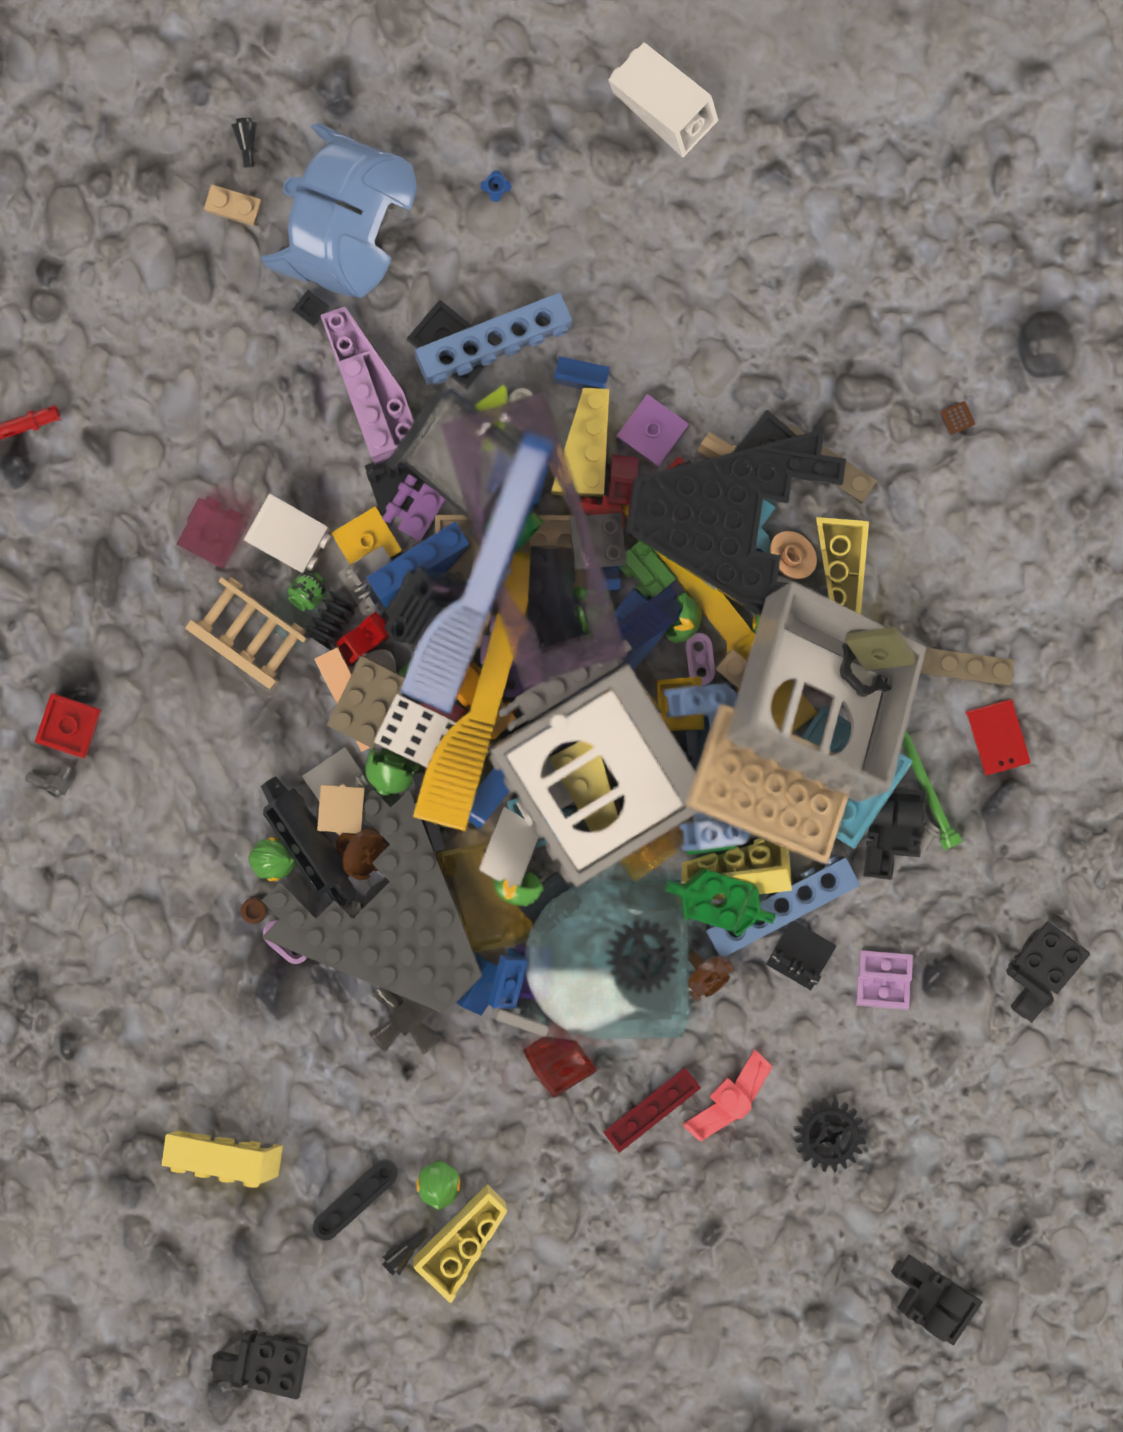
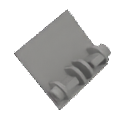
M383 546L337 572L364 616L369 613L379 612L381 610L380 607L383 605L366 577L391 562Z
M346 747L302 776L319 802L321 785L340 786L343 783L348 787L364 788V797L374 789Z

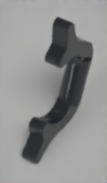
M847 643L842 644L844 657L840 666V675L859 696L866 697L875 691L887 692L891 690V686L883 682L881 675L873 677L870 686L864 685L852 673L851 663L857 657Z

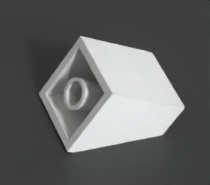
M269 494L244 540L301 573L308 572V570L312 572L318 563L319 558L316 556L320 548L325 549L331 539L329 534L331 529Z

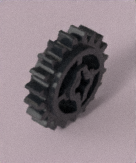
M644 919L642 926H640L638 920H633V928L624 923V933L617 930L614 931L618 937L617 941L608 940L614 948L612 950H605L606 954L612 956V959L606 961L605 964L614 966L609 975L617 976L619 974L615 983L621 985L626 981L624 989L630 991L634 986L635 993L637 994L641 993L643 986L649 994L652 992V985L661 990L660 980L669 983L670 979L667 973L677 972L671 967V964L679 963L678 959L672 957V954L677 953L679 949L670 947L676 939L674 937L666 938L669 932L666 928L659 932L660 924L657 922L651 928L650 921ZM644 935L653 937L660 945V948H650L644 939ZM634 939L631 950L623 955L627 943ZM641 951L647 953V957L643 958V962L637 959V956L641 955ZM661 958L659 967L651 974L653 964ZM629 964L635 965L637 971L640 972L641 978L631 976L624 966Z
M823 1098L821 1107L813 1101L814 1109L812 1111L806 1107L803 1108L807 1115L806 1117L797 1116L802 1125L793 1127L796 1132L800 1133V1135L793 1137L794 1142L802 1143L796 1150L798 1153L806 1151L802 1159L806 1162L812 1158V1168H816L821 1163L823 1172H826L828 1165H831L833 1171L837 1172V1164L840 1163L844 1169H847L846 1160L849 1159L855 1163L856 1159L853 1153H863L858 1144H866V1140L859 1137V1135L866 1133L865 1128L858 1127L863 1123V1119L861 1117L854 1119L857 1114L854 1108L847 1112V1102L838 1107L839 1103L836 1098L833 1099L831 1105ZM826 1115H836L846 1121L841 1124L839 1122L831 1123ZM817 1120L818 1130L813 1134L814 1137L809 1139L810 1129ZM827 1130H831V1131H832V1133H833V1134H832V1135H833V1139H832V1140H829V1139L826 1137V1136H827V1133H826ZM850 1131L848 1144L842 1150L841 1141L846 1136V1133ZM818 1146L820 1148L828 1147L832 1150L833 1155L818 1153L814 1148Z

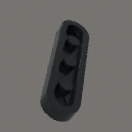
M382 1159L369 1168L316 1217L313 1223L315 1236L327 1241L339 1234L395 1182L398 1175L395 1163L388 1159ZM387 1168L390 1174L382 1176L380 1170ZM324 1221H328L331 1223L332 1227L330 1229H325L322 1226V1223Z

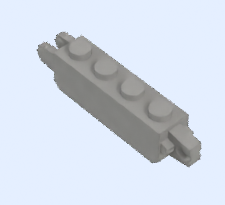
M627 640L615 647L612 642L604 643L516 697L513 703L504 707L498 713L502 717L510 714L517 707L520 708L523 716L514 719L507 725L509 731L526 721L529 723L618 668L623 663L621 656L632 648Z

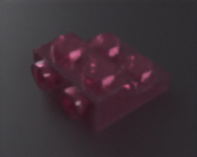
M207 496L203 500L199 497L187 518L188 523L176 544L224 569L248 523L242 520L243 514L231 508L228 512L220 509L221 503Z

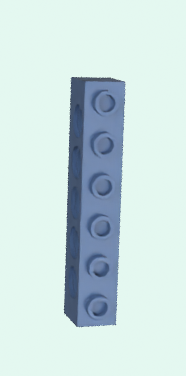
M559 292L415 349V358L426 384L434 383V385H439L446 382L452 374H467L473 370L472 367L481 363L483 366L492 364L499 356L504 354L512 356L520 352L522 347L527 345L534 347L543 343L547 337L552 335L560 337L569 331L568 329L571 328L572 318ZM538 318H545L549 325L539 326L536 320ZM520 327L525 331V334L517 336L513 334L512 329ZM490 337H497L501 340V343L496 346L491 345L488 339ZM467 346H473L478 352L474 355H468L463 349ZM442 356H450L453 362L445 365L439 359Z
M834 855L829 858L828 863H824L825 866L817 870L811 867L800 873L802 878L794 882L791 880V891L759 894L761 909L776 914L773 924L764 921L760 924H752L740 936H731L728 934L727 929L709 924V927L705 928L718 955L727 956L860 886L846 857L842 856L839 858L838 855ZM826 873H830L834 879L833 884L830 887L824 888L821 885V877ZM806 885L810 888L811 893L807 899L801 900L797 895V891L801 886ZM778 898H785L788 903L787 908L782 912H777L774 908V903Z

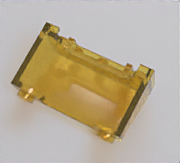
M490 840L437 852V858L445 876H453L463 925L474 952L516 945L533 938L535 934V925L518 906L509 904L498 896L493 884L494 878L479 870Z

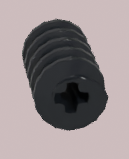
M334 591L329 592L333 601L325 599L323 601L327 610L320 608L317 610L322 618H312L316 627H306L310 633L309 637L329 650L332 647L328 640L334 642L338 640L334 632L343 633V629L339 624L349 623L345 614L352 616L355 614L351 605L359 607Z

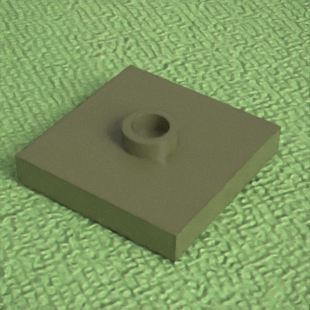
M897 627L846 633V643L866 671L915 665L916 656Z

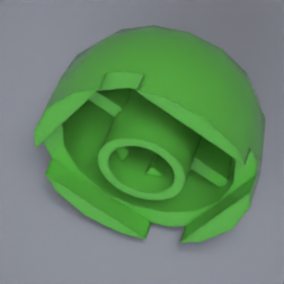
M376 748L371 749L366 760L365 771L368 781L376 788V792L389 796L390 793L404 792L413 784L412 775L417 774L419 771V765L416 762L413 766L409 763L410 759L387 748H382L381 752H375Z

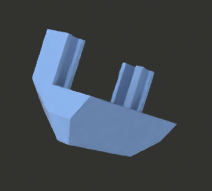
M727 684L686 687L664 691V696H668L669 712H666L667 717L704 713V729L683 731L684 745L687 748L685 754L686 757H692L689 764L695 767V773H697L719 705L724 704L733 709L735 707L738 695ZM701 812L693 815V822L679 824L684 834L685 845H682V851L744 844L751 834Z

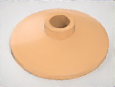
M783 531L772 539L769 553L781 555L780 573L788 578L797 580L804 579L813 573L817 564L816 553L812 544L803 535L793 531Z

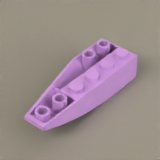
M344 306L320 316L374 464L378 465L389 460L414 423V419L403 390Z

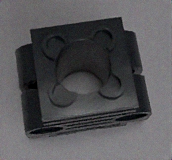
M419 566L417 570H408L402 580L399 592L390 601L385 610L390 618L384 629L394 642L408 643L412 645L411 649L416 651L420 640L433 621L452 604L463 599L469 582L461 571H456L455 573L444 572L442 574L441 571L427 570L424 566Z

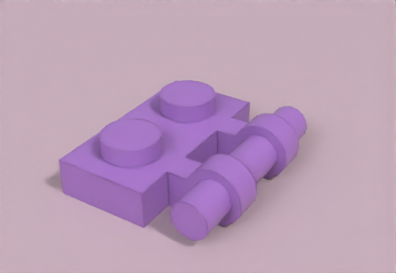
M408 474L405 481L400 482L397 487L399 491L393 501L388 502L385 507L387 511L382 519L391 524L395 516L402 518L398 529L421 541L445 499L426 483L423 484L420 491L415 490L413 486L417 478ZM407 496L414 498V501L408 511H405L401 506Z

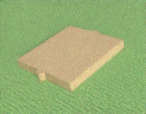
M343 783L340 786L321 785L317 831L336 832L338 835L341 833H359L362 824L364 788L348 787Z

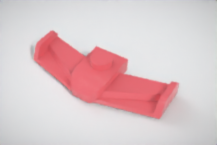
M753 1049L735 1083L726 1077L709 1095L715 1103L689 1120L684 1121L682 1125L697 1140L703 1141L734 1120L742 1119L751 1110V1104L773 1066L758 1051Z

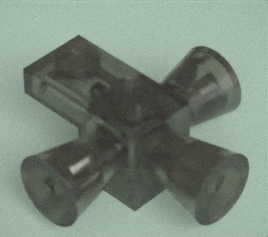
M381 987L371 995L392 1011L387 1016L390 1019L388 1022L369 1032L370 1037L384 1052L389 1049L400 1033L406 1036L410 1032L423 1055L443 1038L422 1022L435 1011L434 1009L407 998L403 1000L402 996Z

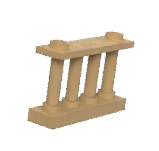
M221 577L218 582L226 587L203 620L200 619L199 622L190 620L185 629L270 690L275 689L280 682L275 678L277 674L275 671L298 639L303 643H307L310 640L305 636L307 631L295 622L291 626L241 590L244 585L233 577H230L229 580ZM236 594L245 600L247 604L225 635L221 634L218 637L211 632L213 629L212 625L233 595ZM255 609L267 616L268 619L247 649L242 650L240 653L232 647L234 645L233 640ZM278 624L288 631L289 635L269 663L261 668L254 663L256 659L254 656Z

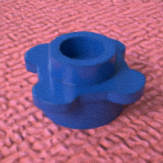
M495 170L492 171L486 180L481 182L480 187L482 191H486L490 195L493 202H498L505 192L511 190V183L505 180L500 171ZM494 184H498V188H494Z

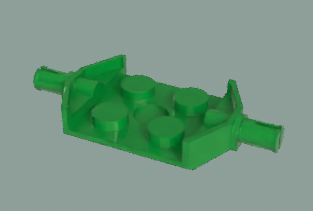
M701 868L686 883L683 882L682 885L669 880L667 885H665L666 892H671L681 897L682 914L686 921L689 918L733 931L736 936H740L758 920L773 924V920L776 917L775 913L761 909L759 891L755 884ZM721 893L725 895L722 903H712V898L716 894Z

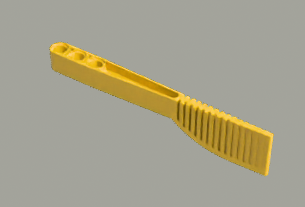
M623 505L621 508L627 519L629 506ZM655 551L677 577L676 581L689 597L696 599L695 602L699 603L702 613L726 641V655L733 649L748 662L755 633L752 632L751 628L723 593L716 589L714 590L698 577ZM792 680L782 682L774 691L771 699L772 719L775 726L779 729H782L794 682ZM802 693L790 734L817 714V711Z
M519 550L514 553L510 567L513 572L507 577L471 710L447 732L435 749L424 776L413 816L415 818L463 831L466 829L522 629L523 619L528 607L530 553Z

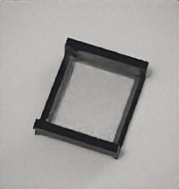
M451 388L442 394H439L437 391L433 393L386 464L393 470L403 464L406 465L473 522L467 533L475 539L496 511L520 445Z

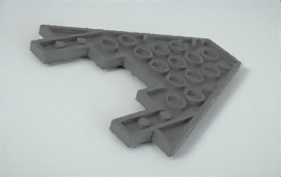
M372 789L363 799L362 816L390 844L372 862L390 882L354 918L337 901H334L316 918L282 882H279L261 900L279 918L262 937L269 942L446 1014L483 975L423 819L413 817L417 805L413 794L408 790L391 807Z

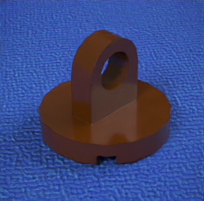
M371 828L363 829L357 834L343 833L338 837L335 845L336 851L343 859L345 872L359 881L371 877L369 874L372 871L376 872L378 870L372 862L387 848L386 843L383 842V836Z
M690 949L684 955L696 969L686 986L687 992L696 1000H701L702 995L708 997L718 992L729 981L730 976L728 973L734 970L732 962L725 956H717L704 963L693 949Z

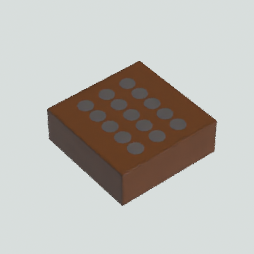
M965 401L940 412L950 436L975 425Z

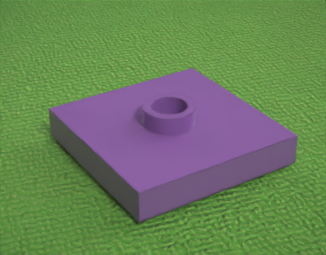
M647 394L617 434V438L659 467L689 424Z

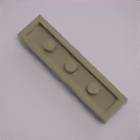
M791 424L788 426L797 436L805 434ZM822 447L821 455L842 458L827 447ZM846 461L843 485L834 486L862 504L877 480Z
M926 648L920 674L1011 686L1015 660Z

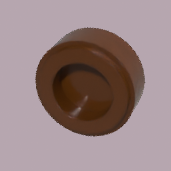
M250 898L242 904L241 916L244 921L249 924H258L266 918L268 908L261 901L262 899Z

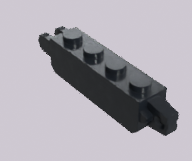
M276 776L260 786L269 803L264 807L263 815L314 892L321 895L327 892L331 900L337 901L340 905H345L347 900L354 899L356 891L348 878L349 875L344 870L343 859L324 831H317L318 820L312 815L302 796L298 794L295 788L288 791Z

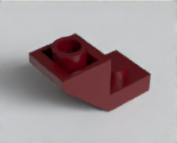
M612 454L608 504L629 506L632 480L638 477L637 457Z

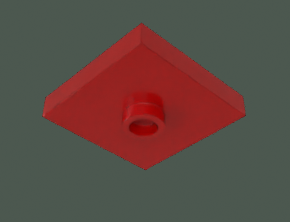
M51 693L34 742L86 759L102 709Z

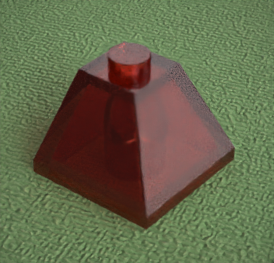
M546 1036L523 1049L533 1072L553 1098L598 1071L576 1040Z

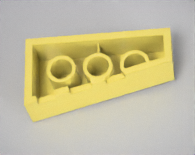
M583 388L554 481L552 495L603 498L609 389Z
M816 517L829 600L861 615L869 521Z
M574 741L555 751L550 756V760L556 771L593 749L594 745L584 741ZM601 755L596 756L561 778L578 810L583 809L615 789L609 766ZM618 798L583 818L591 832L604 830L619 818L622 811Z
M763 838L753 840L754 844L740 849L737 845L735 849H728L724 854L716 855L712 853L683 862L682 883H686L696 872L704 868L755 884L759 894L791 891L790 851ZM721 893L716 894L712 900L725 899V895Z
M174 1131L166 1134L162 1166L171 1167L170 1171L176 1173H186L187 1170L195 1172L197 1177L209 1178L212 1175L219 1177V1181L231 1183L238 1180L243 1181L244 1186L259 1187V1184L279 1176L283 1145L273 1144V1147L261 1148V1142L256 1141L235 1144L234 1138L217 1137L214 1138V1141H211V1135Z
M486 1184L413 1257V1268L450 1303L454 1300L456 1292L468 1277L470 1269L475 1261L479 1259L486 1243L491 1239L507 1213L506 1202Z

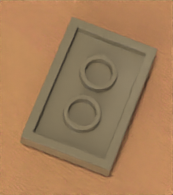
M362 655L327 726L374 749L377 744L374 742L396 695L401 696V689L406 677Z

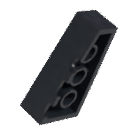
M552 545L531 546L525 649L527 652L567 658L586 655L585 646H582L580 633H583L582 622H578L576 607L579 606L578 596L574 593L573 583L576 582L570 547Z

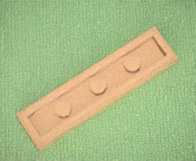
M339 647L314 659L336 703H338L352 675ZM356 740L361 752L370 748Z

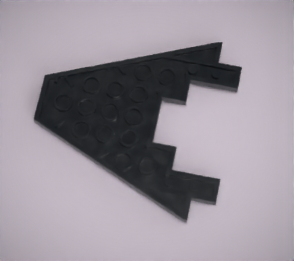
M818 430L637 477L632 480L625 532L761 617L766 597L789 584L777 581L781 555L756 551L763 500L789 503L792 478L839 486L843 485L846 459L821 455L825 430ZM801 585L825 598L827 597L828 589Z

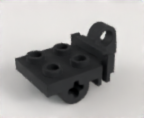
M894 789L869 826L867 836L869 839H874V841H866L864 877L892 880L894 855L920 858V846H914V843L921 844L927 793L925 790Z
M1047 920L1040 930H1035L1023 945L1021 953L1014 957L1017 966L1010 962L1006 969L1007 975L1025 987L1010 1005L1012 1010L1032 1023L1044 1008L1050 1007L1054 1002L1050 991L1052 990L1055 994H1058L1087 960L1090 952Z
M908 1254L903 1262L898 1260L891 1270L897 1279L910 1287L897 1308L908 1319H912L916 1324L922 1325L933 1336L943 1342L947 1341L954 1346L983 1302L939 1272L937 1273L928 1264L922 1263Z
M258 1330L246 1331L242 1334L239 1355L218 1351L213 1355L211 1364L212 1378L232 1383L231 1387L239 1389L248 1383L247 1388L295 1400L300 1398L309 1345L299 1343L298 1339L293 1336L283 1334L269 1336L266 1335V1332H261L257 1335Z

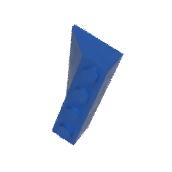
M455 521L372 573L366 579L384 607L387 608L390 601L399 592L402 580L408 570H417L419 566H424L427 570L441 571L444 574L471 545Z

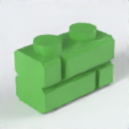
M641 541L625 553L626 565L619 566L628 579L633 576L639 583L636 589L645 598L650 596L652 600L677 579L656 552Z

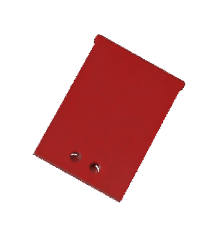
M1013 699L965 712L985 776L1031 763L1013 705Z

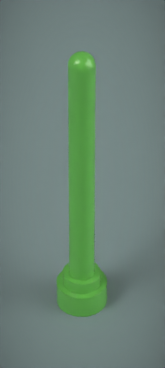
M905 731L902 746L907 757L912 760L911 766L922 790L927 792L926 800L941 831V834H939L941 840L939 841L943 850H946L963 841L959 832L956 833L954 828L951 829L911 738Z

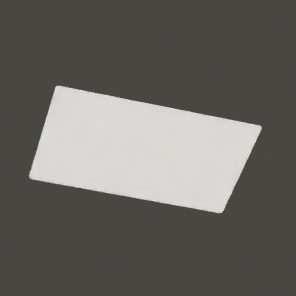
M504 807L479 870L499 882L507 879L509 888L514 885L520 886L538 840V835L532 825L529 826L524 818Z

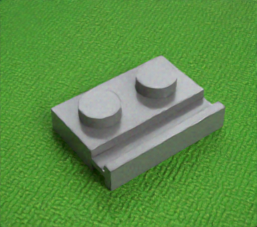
M517 1006L515 1009L499 1008L496 1017L498 1021L546 1037L549 1029V1022L545 1021V1016L531 1012L530 1016L521 1013V1008Z

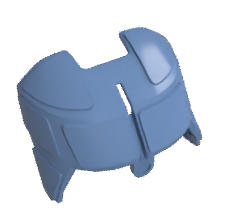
M317 122L316 125L312 124L311 128L320 138L327 141L328 145L319 150L312 158L302 178L290 177L283 185V193L290 198H294L288 224L290 247L272 255H262L261 260L264 266L274 272L303 282L311 281L329 291L345 296L362 298L379 284L390 265L391 257L375 245V238L389 204L393 203L406 210L411 209L417 189L413 166L400 156L362 144ZM337 200L363 211L362 214L359 215L337 205Z

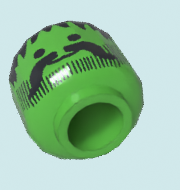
M308 572L300 573L288 588L290 602L302 611L316 608L327 594L324 578L316 572L312 574Z

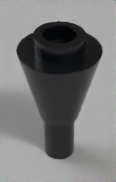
M248 117L237 118L236 123L231 126L239 148L242 151L244 168L254 167L252 150L254 149L257 123L252 122V119Z
M418 1232L407 1243L383 1255L382 1257L385 1261L382 1265L392 1276L395 1273L400 1276L412 1257L413 1251L425 1238Z

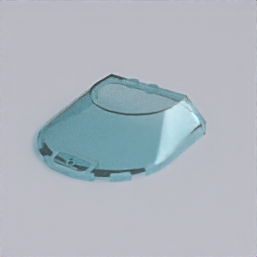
M668 880L682 885L681 880L592 881L569 888V890L551 900L544 907L533 928H531L527 939L525 958L528 960L525 973L532 995L542 1011L551 1020L567 1031L593 1039L683 1037L689 1014L688 925L682 914L681 897L665 891V885H667ZM644 919L650 921V928L657 922L660 924L659 932L666 928L669 930L666 938L674 937L676 939L670 947L679 949L677 953L672 954V957L678 959L679 963L671 964V967L677 972L667 973L670 979L669 983L660 980L661 990L652 985V992L649 994L643 986L641 993L637 994L635 993L634 986L630 991L624 989L626 981L621 985L615 983L619 974L617 976L609 975L614 966L605 964L606 961L612 959V956L606 954L605 950H612L614 948L608 940L617 941L618 937L614 931L617 930L624 933V923L633 928V920H638L640 926H642ZM644 935V939L650 948H660V945L653 937ZM634 939L627 943L623 955L631 950ZM641 951V955L637 956V959L643 962V958L647 957V953ZM661 958L653 964L651 974L659 967ZM629 964L624 966L631 976L641 978L640 972L637 971L635 965Z

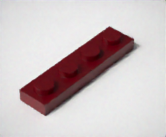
M684 1066L603 1130V1133L618 1153H620L699 1091L701 1086Z

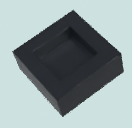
M307 290L292 311L314 328L321 319L320 315L325 314L329 309V305L310 290Z

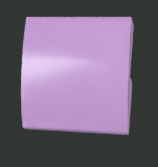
M861 950L857 975L856 1006L908 1010L913 955Z

